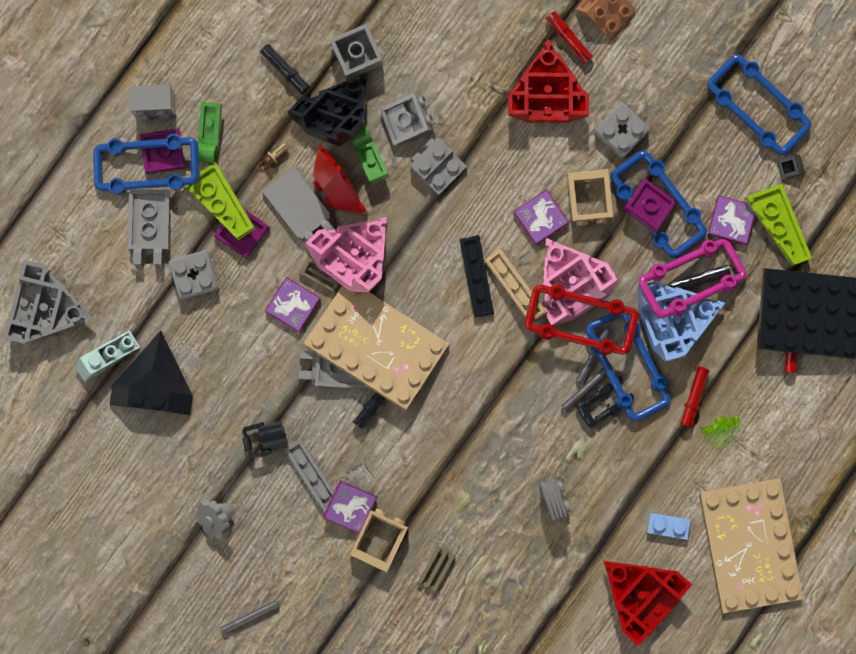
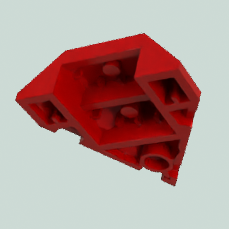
M549 39L521 76L517 85L509 93L508 116L527 123H569L589 116V95L580 86L577 78L560 54L558 55Z
M319 146L313 171L315 181L312 183L318 192L323 191L326 195V198H324L326 204L330 209L334 207L338 212L360 216L367 215L366 208L361 203L360 198L350 181L346 178L342 168L338 166L336 161L322 146Z
M604 561L622 632L639 647L678 604L693 584L675 570Z

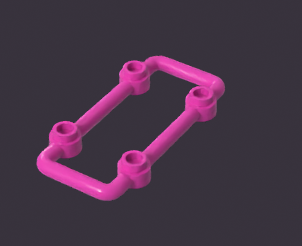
M722 238L716 241L705 240L699 249L665 265L654 264L648 273L639 278L638 284L657 317L666 318L670 315L678 317L685 312L687 307L718 292H731L737 283L742 282L746 278L747 272L731 243L727 239ZM723 246L738 275H725L720 279L719 284L685 300L674 299L668 308L661 310L647 282L650 280L661 281L667 272L701 256L706 258L712 257L717 249Z

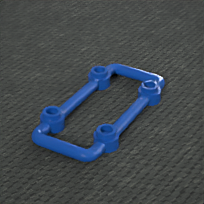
M738 54L731 56L708 80V89L716 96L715 100L719 106H727L759 136V143L762 147L771 148L779 155L787 154L811 129V121L803 113V106L797 102L792 103L759 72L760 67L756 62H748L743 56ZM736 62L743 67L745 77L756 79L787 109L786 113L789 118L798 119L803 124L783 147L776 142V135L773 132L764 131L732 101L730 91L720 90L715 85Z
M170 134L166 139L123 142L118 138H113L108 143L97 145L93 150L94 185L99 191H111L116 195H121L125 190L169 187L175 191L181 190L185 185H193L199 180L198 143L194 138H181L177 134ZM190 145L191 177L183 178L179 174H171L168 179L124 182L120 178H113L109 183H102L101 152L109 151L114 155H120L124 150L168 147L173 151H177L182 146Z
M639 151L611 172L610 179L617 188V197L628 202L633 193L632 187L629 184H623L618 176L641 159H645L649 165V174L661 180L685 212V221L688 224L695 225L699 230L697 234L673 250L668 244L669 236L665 232L657 231L653 233L648 229L653 236V245L656 248H662L669 257L677 258L706 236L707 229L700 220L701 212L697 208H691L664 173L665 166L662 161L655 160L647 151Z
M609 313L589 323L586 327V334L589 339L601 341L602 339L597 338L594 330L622 317L625 322L623 330L626 335L631 316L623 313L613 316ZM637 323L633 340L652 376L651 387L654 391L660 393L663 400L637 413H634L631 407L633 404L632 396L624 393L606 355H602L596 348L588 347L592 354L598 356L617 395L615 399L617 407L624 409L627 417L632 421H640L667 407L671 401L666 389L668 380L665 376L659 375L639 334L641 332L639 323Z

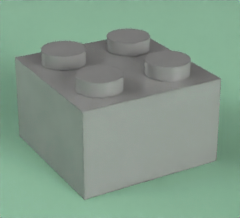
M367 23L330 39L331 47L346 80H350L383 65V59Z
M170 85L129 87L130 111L139 121H150L151 118L157 117L159 120H170L171 117H176L175 92Z

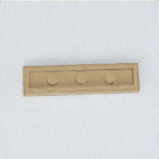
M500 248L486 258L485 262L526 317L532 290ZM539 300L533 323L548 313Z

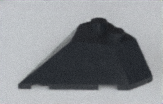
M367 74L360 75V79L350 83L347 80L318 92L319 95L308 99L306 96L299 99L288 110L289 116L308 135L340 147L351 139L364 125Z
M161 330L112 385L110 405L184 415L191 414L193 394Z

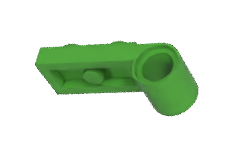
M201 102L198 134L200 162H217L222 103Z
M365 123L350 140L370 184H374L388 178L389 175Z

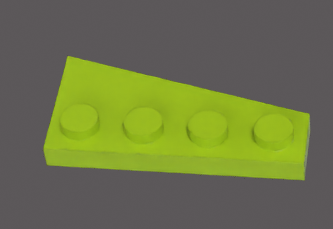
M216 162L199 172V180L195 184L185 185L238 240L255 230L250 218Z
M782 184L744 198L791 266L812 258Z

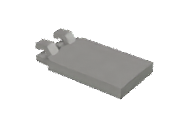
M294 167L262 191L298 239L306 238L308 241L313 236L312 232L319 226H322L326 231L334 230L328 221L331 216Z
M129 190L128 250H130V253H133L134 267H143V253H153V265L155 267H163V253L169 251L170 190Z
M300 350V359L313 360L312 371H299L298 380H312L311 384L319 387L370 389L313 351Z

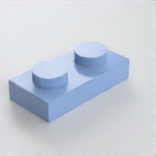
M649 513L646 533L688 540L691 519Z

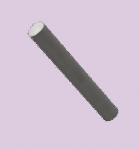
M604 327L599 338L602 340L607 339L611 330ZM590 353L576 379L577 382L584 383L598 357L597 355Z
M601 369L561 407L567 412L607 376L604 369Z
M277 600L222 626V632L226 634L279 608Z

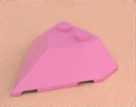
M387 217L380 218L379 221L374 222L364 221L338 226L334 230H318L305 243V246L318 268L346 289L354 292L369 293L382 278Z
M546 238L547 257H545L543 285L551 287L555 284H560L566 291L605 300L610 296L619 280L608 263ZM545 293L544 302H542V305L548 312L545 315L553 326L575 320L595 307L564 298L554 301L549 297V294Z

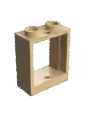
M608 169L568 173L567 185L571 223H576L577 226H586L592 221H596L597 224L609 223V220L613 218ZM603 181L606 213L577 215L574 183Z
M376 508L375 512L370 511L350 555L387 572L408 527L404 526L405 521L397 517L391 520L386 517V512ZM373 517L401 530L386 562L359 550Z

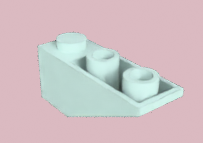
M129 330L80 357L74 364V367L83 381L86 382L139 349L140 346Z

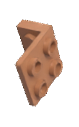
M583 0L575 9L580 15L589 17L609 39L617 33L636 11L628 0Z

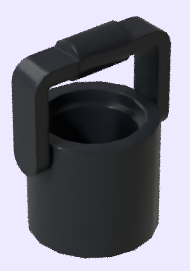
M281 420L264 425V422H260L242 429L244 449L248 451L251 459L270 455L272 450L288 445ZM258 428L264 451L253 454L252 443L247 431Z

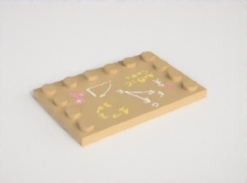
M344 286L341 287L303 343V346L404 411L407 410L449 345L448 342L370 292L349 291Z
M777 478L699 492L722 613L802 600L803 594L781 479Z

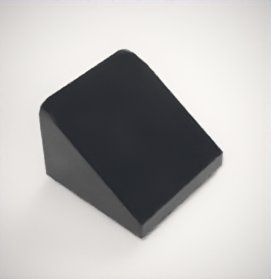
M799 154L777 160L782 179L805 174Z

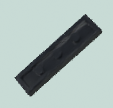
M480 236L461 238L459 240L474 318L494 315Z

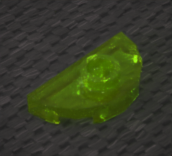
M725 415L714 419V424L701 428L702 434L705 436L740 423V418L738 415L726 419Z

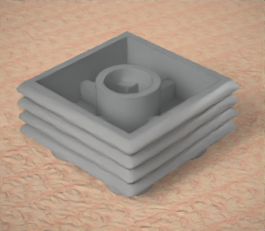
M620 102L595 129L594 134L620 158L624 159L649 132L650 127L623 102ZM624 126V127L626 128L625 132H626L627 134H625V133L619 134V133H618V131H619V128H618V127H621V128H622V127Z
M207 250L169 261L179 299L185 300L219 289ZM193 270L197 273L199 272V275L196 276V280H193L191 277H189L191 271Z
M552 478V480H545L544 483L540 482L551 520L567 518V513L571 512L568 501L562 498L561 493L565 491L561 480L557 481V479Z

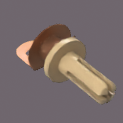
M283 143L272 154L267 152L269 156L256 165L257 170L263 173L271 166L270 164L273 162L277 163L276 159L288 149V146ZM265 163L267 167L262 170L260 165Z

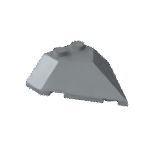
M23 260L15 298L3 339L24 344L93 320L45 265Z

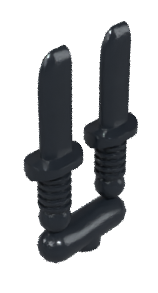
M619 376L617 379L621 385L623 383V378ZM611 383L601 389L597 386L595 388L597 392L584 399V404L582 402L576 404V409L589 428H594L596 422L601 423L602 420L611 415L615 418L617 416L616 412L621 410L617 407L616 403L612 406L607 404L606 407L608 409L597 415L594 420L586 406H590L591 403L593 404L600 398L604 401L606 399L605 395L614 390Z

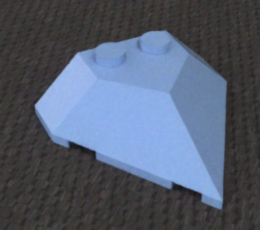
M659 281L647 283L661 310L668 308L674 299L685 300L696 295V293L678 287L666 286ZM637 287L638 308L652 349L665 362L684 357L725 304L721 301L716 302L706 298L687 307L681 316L675 317L670 315L666 318H659L654 314L640 287Z

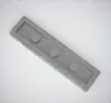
M300 438L283 450L322 511L325 512L334 489Z

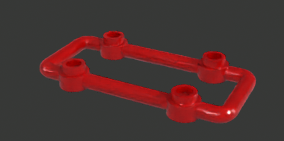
M555 284L551 287L537 285L532 290L524 325L528 331L539 334L544 340L557 338L596 348L602 355H610L611 353L625 355L631 350L639 314L636 309L624 306V303L619 299L609 302L566 291L560 284ZM540 293L549 294V297L554 301L564 298L607 309L613 316H618L622 313L630 315L623 347L614 345V342L610 339L597 341L555 330L551 324H543L542 326L533 324Z

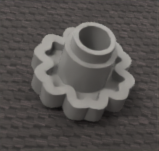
M206 499L197 505V521L203 526V531L210 538L215 537L219 540L229 533L227 528L230 527L229 521L233 517V510L227 503L217 504L215 501L210 502Z

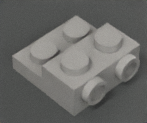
M412 93L379 108L393 146L434 131L432 127L435 125L434 119L431 114H427L425 108L428 106L427 100L420 93Z
M438 137L436 140L432 138L424 146L426 150L422 154L418 152L410 160L412 162L410 168L439 196L467 166Z

